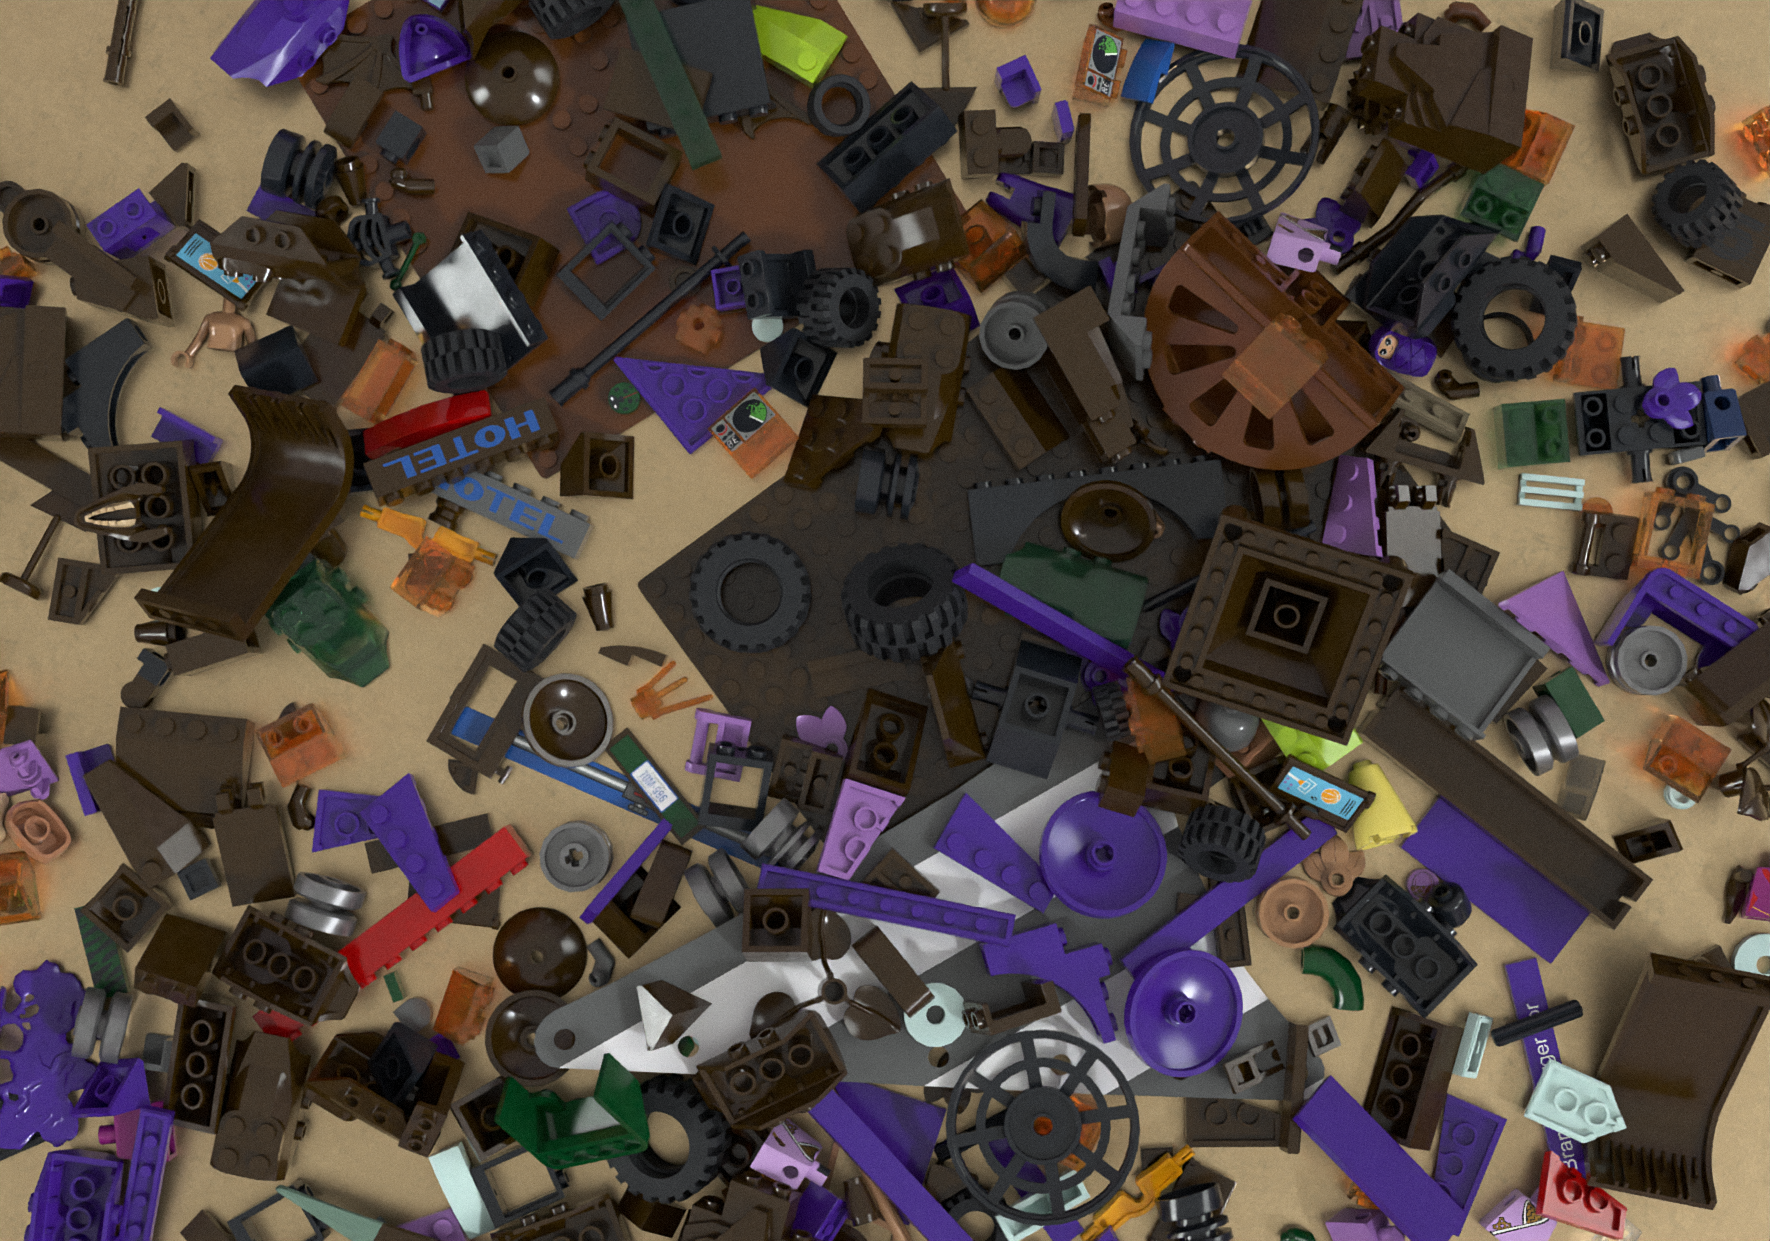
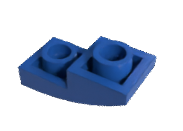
M1146 38L1131 64L1121 97L1153 104L1160 74H1168L1175 44Z

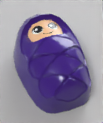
M1383 325L1373 332L1368 343L1369 354L1380 365L1398 373L1415 377L1426 376L1432 368L1437 355V347L1429 337L1412 339L1388 330Z

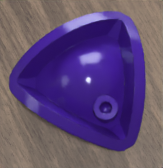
M428 14L412 15L405 20L400 33L399 57L402 76L406 81L414 82L470 59V45L463 35L445 20Z

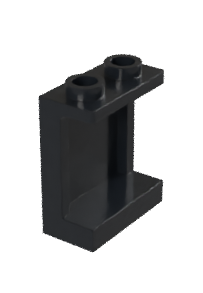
M757 250L737 256L748 320L794 319L800 316V311H797V304H800L801 299L798 297L799 292L804 290V281L811 279L810 274L816 271L813 250H801L791 254H765L764 250Z

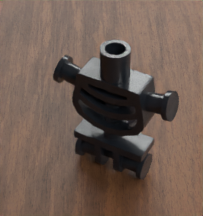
M380 198L362 199L361 204L365 205L366 215L356 216L350 221L347 237L362 256L360 264L370 268L381 267L384 273L382 275L383 280H389L401 273L399 268L395 269L392 260L399 257L395 243L412 238L411 227L407 220L390 225L388 216L378 213L377 204L380 203ZM375 246H376V248L380 251V253L382 254L381 256H380V255L377 253V251L375 250V248H374ZM365 249L366 253H367L373 260L368 261V260L363 256L361 250L363 251V250Z

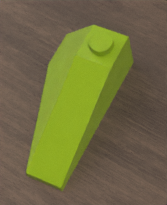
M756 5L757 9L753 10L763 60L813 89L824 77L848 36L820 19Z

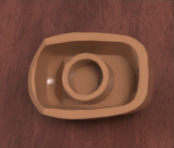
M40 799L19 802L11 807L5 815L4 825L10 838L30 857L42 864H49L61 856L71 843L70 833L61 819Z

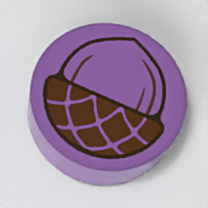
M1423 868L1411 871L1405 882L1407 892L1417 900L1420 897L1425 900L1427 893L1432 887L1439 884L1437 876L1430 870Z

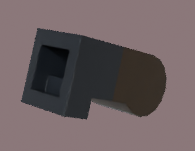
M143 648L137 657L139 661L144 663L133 681L126 683L122 687L121 700L127 707H148L173 673V671L170 672L168 670L164 656L152 648Z

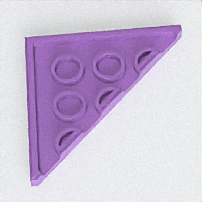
M1564 571L1555 573L1498 603L1502 610L1508 609L1515 614V620L1528 631H1536L1543 637L1542 642L1553 651L1569 658L1568 663L1583 675L1589 674L1593 678L1595 685L1600 687L1610 683Z

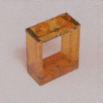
M391 338L388 343L378 339L341 406L373 424L384 421L418 362L410 357L413 351Z
M1656 487L1655 492H1644L1630 566L1650 571L1656 568H1668L1682 577L1699 579L1715 504L1705 502L1706 496L1687 493L1686 498L1674 496L1675 490L1663 487ZM1659 502L1700 511L1689 564L1647 556Z

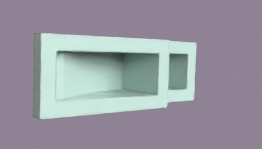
M462 1141L432 1153L428 1159L456 1218L469 1240L497 1229L494 1227L470 1169L472 1165Z
M1069 1168L1060 1173V1181L1076 1174V1169ZM1083 1182L1062 1191L1065 1211L1090 1198ZM1029 1192L1009 1206L1024 1212L1052 1213L1049 1193ZM999 1214L995 1216L1007 1241H1020L1044 1227L1022 1224Z

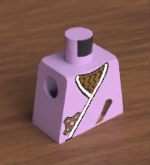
M1281 212L1267 257L1275 264L1315 272L1319 260L1337 266L1343 247L1325 242L1328 233L1326 228Z
M788 1118L781 1125L773 1128L750 1166L752 1169L778 1182L790 1185L792 1189H798L804 1177L822 1187L831 1172L830 1169L815 1160L822 1149L821 1144Z
M1539 1187L1530 1198L1526 1197L1518 1189L1513 1190L1478 1222L1500 1241H1548L1557 1225V1221L1535 1214Z

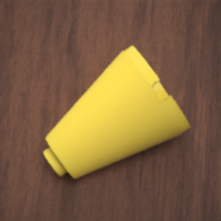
M1371 760L1361 761L1352 765L1354 770L1348 773L1349 783L1367 792L1370 790L1376 793L1375 800L1368 809L1365 808L1353 824L1356 850H1367L1393 843L1401 834L1403 838L1416 834L1418 832L1416 824L1380 765L1372 764Z

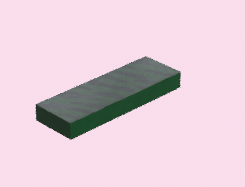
M84 906L74 908L94 988L104 989L106 998L112 997L116 992H130L131 989L120 946L80 912Z

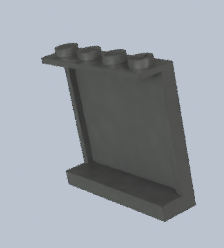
M1448 569L1438 575L1387 643L1378 666L1380 667L1378 671L1389 681L1394 682L1396 680L1405 687L1404 692L1410 698L1418 702L1422 700L1430 706L1429 711L1441 721L1448 720L1456 727L1454 730L1459 736L1467 741H1471V739L1476 741L1485 738L1486 734L1483 732L1536 660L1544 658L1550 647Z

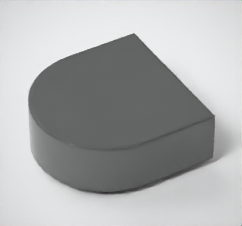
M1701 445L1685 447L1668 454L1671 465L1706 457L1704 448Z
M413 997L404 1002L393 1013L401 1023L418 1033L430 1022L432 1007L427 1000Z

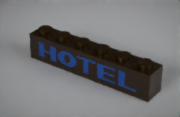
M545 397L363 463L379 507L384 505L393 507L404 502L405 497L417 493L418 496L426 495L434 491L435 486L446 482L449 485L458 483L465 479V475L475 471L477 473L488 472L495 467V464L505 460L508 462L517 461L523 458L526 452L535 449L537 451L547 450L553 447L556 441H559V432Z

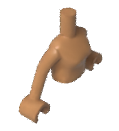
M224 298L222 311L212 312L204 317L196 336L185 351L174 352L171 356V363L177 368L179 358L185 356V367L190 369L194 364L193 355L202 345L208 334L207 348L212 350L234 352L241 348L243 333L247 344L255 342L257 339L252 324L243 315L235 313L236 305Z

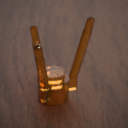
M671 661L646 685L637 689V695L630 698L642 720L649 716L655 720L664 714L712 700L713 695L708 694L659 708L663 705L662 697L688 681L687 677H682L658 692L652 689L676 666V662Z

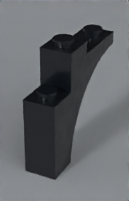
M129 318L124 319L65 359V363L70 368L66 371L69 378L76 386L81 385V387L63 398L62 433L67 432V434L79 436L83 433V436L80 438L87 449L120 445L117 433V410L121 391L134 366L153 348L135 321Z

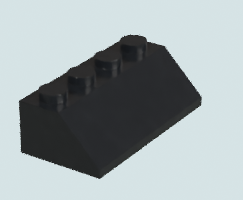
M911 81L870 116L860 129L846 137L823 157L817 165L843 196L863 214L869 208H872L887 192L896 187L910 172L923 164L925 159L940 146L946 144L949 138L958 131L941 107Z

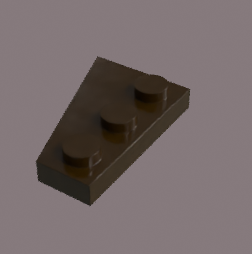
M1185 1097V1144H1188L1191 1148L1280 1147L1282 1120L1279 1112L1238 1099Z

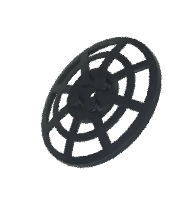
M1239 44L1235 58L1249 60L1244 78L1223 77L1205 82L1198 65L1228 57L1202 50L1186 54L1170 64L1167 75L1160 74L1154 100L1164 87L1185 71L1194 87L1177 101L1168 116L1150 109L1151 103L1139 101L1131 122L1129 144L1131 160L1138 179L1146 192L1149 193L1156 189L1151 182L1152 180L1170 175L1171 179L1183 191L1196 197L1188 212L1175 207L1174 216L1188 222L1204 225L1210 219L1201 216L1208 201L1228 203L1247 198L1253 211L1239 216L1228 217L1227 219L1233 225L1256 219L1286 201L1305 180L1314 163L1319 146L1320 122L1317 105L1311 89L1302 75L1290 63L1278 55L1259 47ZM1261 64L1268 65L1283 74L1297 88L1299 94L1283 104L1272 90L1256 82ZM1224 88L1240 89L1236 102L1217 104L1210 92ZM1254 92L1266 99L1275 110L1258 118L1248 108L1252 93ZM1199 98L1204 110L1194 119L1193 123L1189 124L1178 120L1185 108ZM1304 105L1307 107L1311 126L1310 146L1307 154L1290 151L1293 133L1289 115ZM1145 121L1163 128L1160 141L1163 163L1145 169L1141 150L1142 130ZM1281 121L1283 131L1281 149L1264 146V130ZM1172 132L1188 137L1190 153L1172 159L1170 148ZM1229 133L1235 136L1233 143L1229 146H1220L1218 144V139L1223 134ZM1258 159L1275 161L1271 170L1254 184L1248 170L1255 165ZM1196 164L1207 175L1199 189L1187 182L1178 171ZM1285 164L1302 166L1292 184L1276 199L1265 205L1259 191L1267 187L1278 176ZM1236 176L1243 189L1231 193H1213L1219 178Z
M1047 1029L1026 1030L1005 1036L990 1044L977 1054L963 1070L953 1088L947 1108V1145L952 1163L960 1179L973 1196L987 1208L1005 1218L1022 1224L1038 1226L1061 1225L1079 1220L1095 1212L1108 1202L1124 1184L1133 1167L1138 1151L1140 1135L1138 1107L1125 1075L1115 1062L1097 1046L1081 1037L1063 1031ZM1033 1039L1060 1040L1076 1045L1086 1052L1076 1066L1059 1059L1037 1058ZM1021 1042L1024 1060L1005 1068L992 1081L976 1071L982 1062L995 1052L1010 1044ZM1097 1059L1107 1067L1117 1080L1127 1105L1107 1106L1101 1090L1092 1078L1087 1075V1072ZM1039 1067L1055 1068L1070 1075L1060 1089L1042 1086ZM1023 1070L1027 1071L1030 1088L1024 1090L1016 1097L1000 1087L1011 1076ZM969 1082L984 1092L977 1109L976 1130L957 1134L958 1105L963 1090ZM1080 1082L1090 1091L1098 1109L1079 1112L1078 1107L1070 1096ZM994 1098L1006 1106L1008 1110L1004 1125L986 1128L987 1109L991 1099ZM1044 1116L1051 1120L1053 1127L1049 1133L1040 1134L1034 1129V1121L1038 1117ZM1129 1118V1144L1124 1161L1117 1171L1102 1159L1110 1139V1120ZM1101 1122L1100 1139L1093 1153L1079 1142L1082 1125ZM1007 1139L1015 1155L1006 1168L994 1156L988 1141ZM979 1144L986 1162L999 1176V1179L989 1193L978 1184L969 1172L962 1158L960 1147ZM1072 1153L1086 1163L1076 1174L1060 1181L1057 1162L1062 1161ZM1026 1161L1032 1164L1044 1165L1047 1183L1030 1182L1017 1177V1174ZM1094 1170L1110 1181L1108 1186L1092 1200L1077 1208L1065 1211L1062 1191L1080 1184ZM1010 1185L1031 1193H1049L1052 1213L1024 1212L1009 1207L1000 1202Z

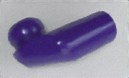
M1532 226L1526 248L1523 252L1518 249L1513 250L1510 255L1511 258L1523 256L1529 257L1534 261L1542 252L1546 233L1545 228Z

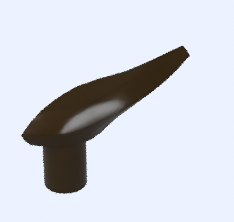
M1741 865L1734 870L1728 883L1726 893L1727 914L1724 922L1726 924H1731L1736 917L1745 897L1747 882L1753 878L1752 872L1748 869L1744 870Z

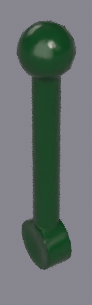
M416 232L413 234V245L400 269L401 273L390 282L391 290L396 291L402 287L401 281L419 245H423L426 242L424 233Z

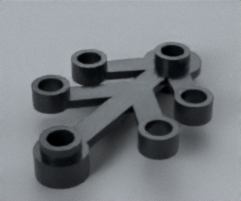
M1685 466L1674 468L1666 478V487L1669 493L1659 512L1651 515L1649 524L1655 531L1668 529L1671 525L1670 516L1679 501H1681L1684 512L1668 542L1660 545L1658 555L1664 561L1677 559L1680 555V546L1690 531L1699 562L1696 569V577L1704 585H1716L1723 580L1725 570L1720 562L1712 560L1703 527L1718 534L1719 539L1726 544L1733 543L1740 536V530L1736 525H1727L1698 509L1694 496L1709 503L1710 509L1717 514L1725 513L1731 508V499L1725 494L1718 495L1700 485L1697 474L1691 468ZM1679 477H1683L1686 481L1684 488H1680L1677 485ZM1718 498L1723 499L1725 502V507L1722 510L1716 506ZM1657 516L1664 518L1665 524L1663 527L1657 526L1655 521ZM1728 528L1734 532L1731 540L1725 536V531ZM1667 546H1671L1674 550L1672 557L1665 555L1664 550ZM1706 567L1712 569L1713 575L1710 579L1704 576V569Z

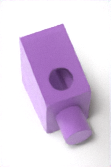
M1344 1208L1325 1222L1333 1241H1405V1234L1396 1225L1391 1226L1387 1216L1380 1209Z

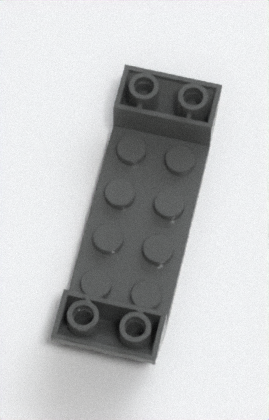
M1166 183L1127 206L1107 313L1110 319L1108 321L1109 350L1128 372L1139 381H1143L1145 368H1151L1153 350L1151 349L1152 331H1147V318L1130 316V313L1134 312L1136 307L1137 293H1134L1135 285L1140 284L1141 266L1139 264L1140 259L1145 257L1146 246L1166 247L1168 235L1174 236L1176 216L1174 214L1176 198L1171 197V184Z

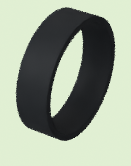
M1493 312L1484 315V320L1499 317L1514 322L1525 334L1527 344L1529 345L1534 342L1530 328L1519 317L1506 312ZM1462 354L1468 369L1479 379L1492 383L1507 381L1504 379L1498 380L1483 374L1471 365Z

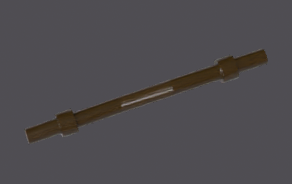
M1454 162L1447 165L1443 173L1415 192L1389 224L1365 241L1355 243L1350 248L1351 250L1339 259L1337 266L1330 265L1331 270L1336 275H1339L1354 263L1360 264L1367 259L1372 250L1396 234L1426 199L1450 182L1456 183L1466 176V171L1469 168Z

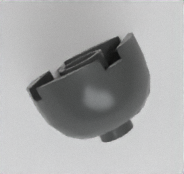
M1203 699L1199 703L1195 719L1226 749H1229V752H1235L1247 747L1254 740L1259 725V717Z

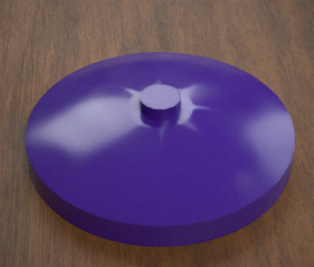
M1089 791L1076 795L1064 802L1047 821L1039 844V861L1042 874L1054 895L1075 912L1099 919L1125 916L1148 902L1158 890L1165 875L1167 864L1165 839L1155 818L1144 806H1140L1135 817L1127 816L1098 807L1099 793Z
M1179 948L1157 956L1137 975L1126 999L1124 1026L1132 1050L1145 1065L1164 1075L1190 1077L1209 1070L1228 1053L1239 1033L1243 1017V999L1239 983L1232 970L1222 960L1198 949Z

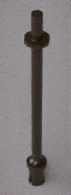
M1137 655L1131 657L1123 665L1121 670L1141 688L1140 692L1144 696H1154L1275 813L1272 821L1276 826L1285 823L1301 840H1306L1310 836L1311 830L1293 814L1296 808L1293 802L1283 804L1163 687V677L1159 673L1154 674Z

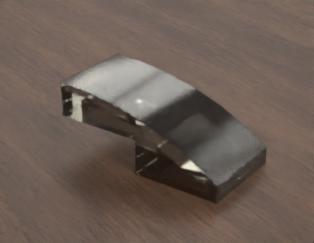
M1581 754L1570 760L1565 783H1561L1556 804L1575 819L1586 821L1593 805L1606 761Z

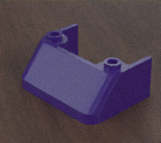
M1656 568L1649 571L1618 603L1594 641V644L1599 647L1613 646L1625 626H1641L1652 613L1703 645L1696 658V665L1702 668L1710 666L1759 627L1747 617L1668 568Z

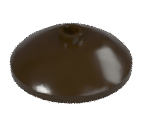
M505 31L483 40L475 60L472 62L469 59L465 69V87L473 106L485 118L500 125L520 126L537 120L552 106L559 89V69L553 54L542 41L524 32ZM507 69L514 70L515 73L512 78L507 79L504 77V72Z
M1099 480L1084 484L1069 495L1062 509L1061 526L1066 539L1078 552L1097 561L1114 563L1133 559L1142 554L1151 545L1156 533L1157 518L1150 501L1136 488L1118 481Z
M561 673L543 679L531 689L522 707V729L529 746L541 759L552 765L562 768H575L586 765L598 758L610 742L613 732V714L610 704L599 687L582 676ZM557 720H560V721L563 722V725H564L563 730H561V729H559V728L557 727V725H556V721H557Z
M533 907L513 915L501 927L493 945V964L498 978L513 994L527 990H541L562 997L571 991L583 976L588 958L587 943L580 927L568 915L549 907ZM534 951L542 953L543 960L541 962H535L532 959Z
M527 990L511 995L496 1007L487 1023L485 1046L490 1062L504 1078L512 1076L522 1086L535 1087L554 1082L569 1070V1068H556L543 1063L536 1053L535 1045H530L527 1042L528 1035L536 1033L537 1028L546 1016L567 1005L564 1000L546 991ZM561 1029L555 1034L554 1043L558 1049L568 1050L574 1046L576 1039L571 1030Z

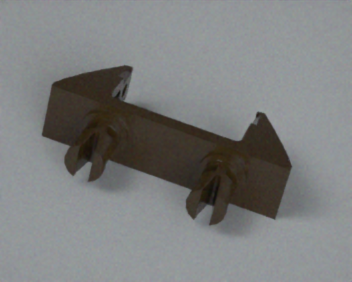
M1396 407L1357 447L1364 452L1378 455L1380 463L1375 475L1376 488L1379 489L1382 484L1384 490H1386L1387 486L1393 485L1398 466L1403 463L1437 472L1439 479L1436 485V505H1440L1441 502V505L1447 508L1451 507L1450 504L1458 481L1461 482L1463 479L1481 485L1485 483L1475 429L1465 426L1462 441L1458 444L1453 456L1445 451L1399 439L1401 421L1406 411L1399 407Z

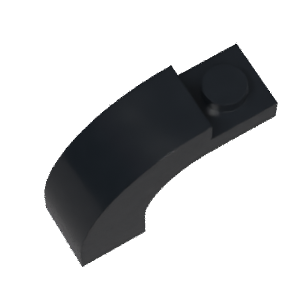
M1037 190V197H1032L1030 214L1034 216V221L1021 220L1023 245L1030 261L1047 279L1064 288L1079 292L1091 286L1095 293L1099 261L1090 258L1070 257L1058 248L1052 232L1056 192Z

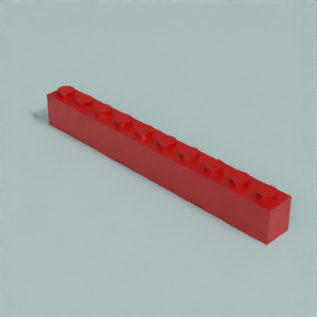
M511 824L504 826L450 867L460 893L436 913L430 911L420 895L415 893L339 950L338 953L347 957L351 974L360 987L364 989L378 978L375 974L376 971L385 966L387 971L403 960L400 953L408 947L412 951L416 950L428 941L425 936L434 928L437 932H440L453 922L450 917L459 909L464 914L478 903L475 898L484 890L489 895L504 884L500 878L508 872H511L514 876L527 867L529 864L526 859L532 855V852ZM260 1010L252 1016L264 1033L291 1038L292 1042L303 1035L299 1029L305 1026L304 1024L274 1010L270 1014Z

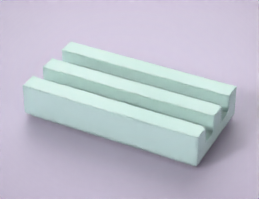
M1521 473L1517 505L1582 511L1583 504H1581L1584 496L1582 490L1583 486H1585V479ZM1526 482L1575 486V491L1526 486ZM1525 493L1574 498V502L1564 503L1525 499Z
M1469 1012L1452 1074L1467 1078H1477L1493 1022L1492 1017Z

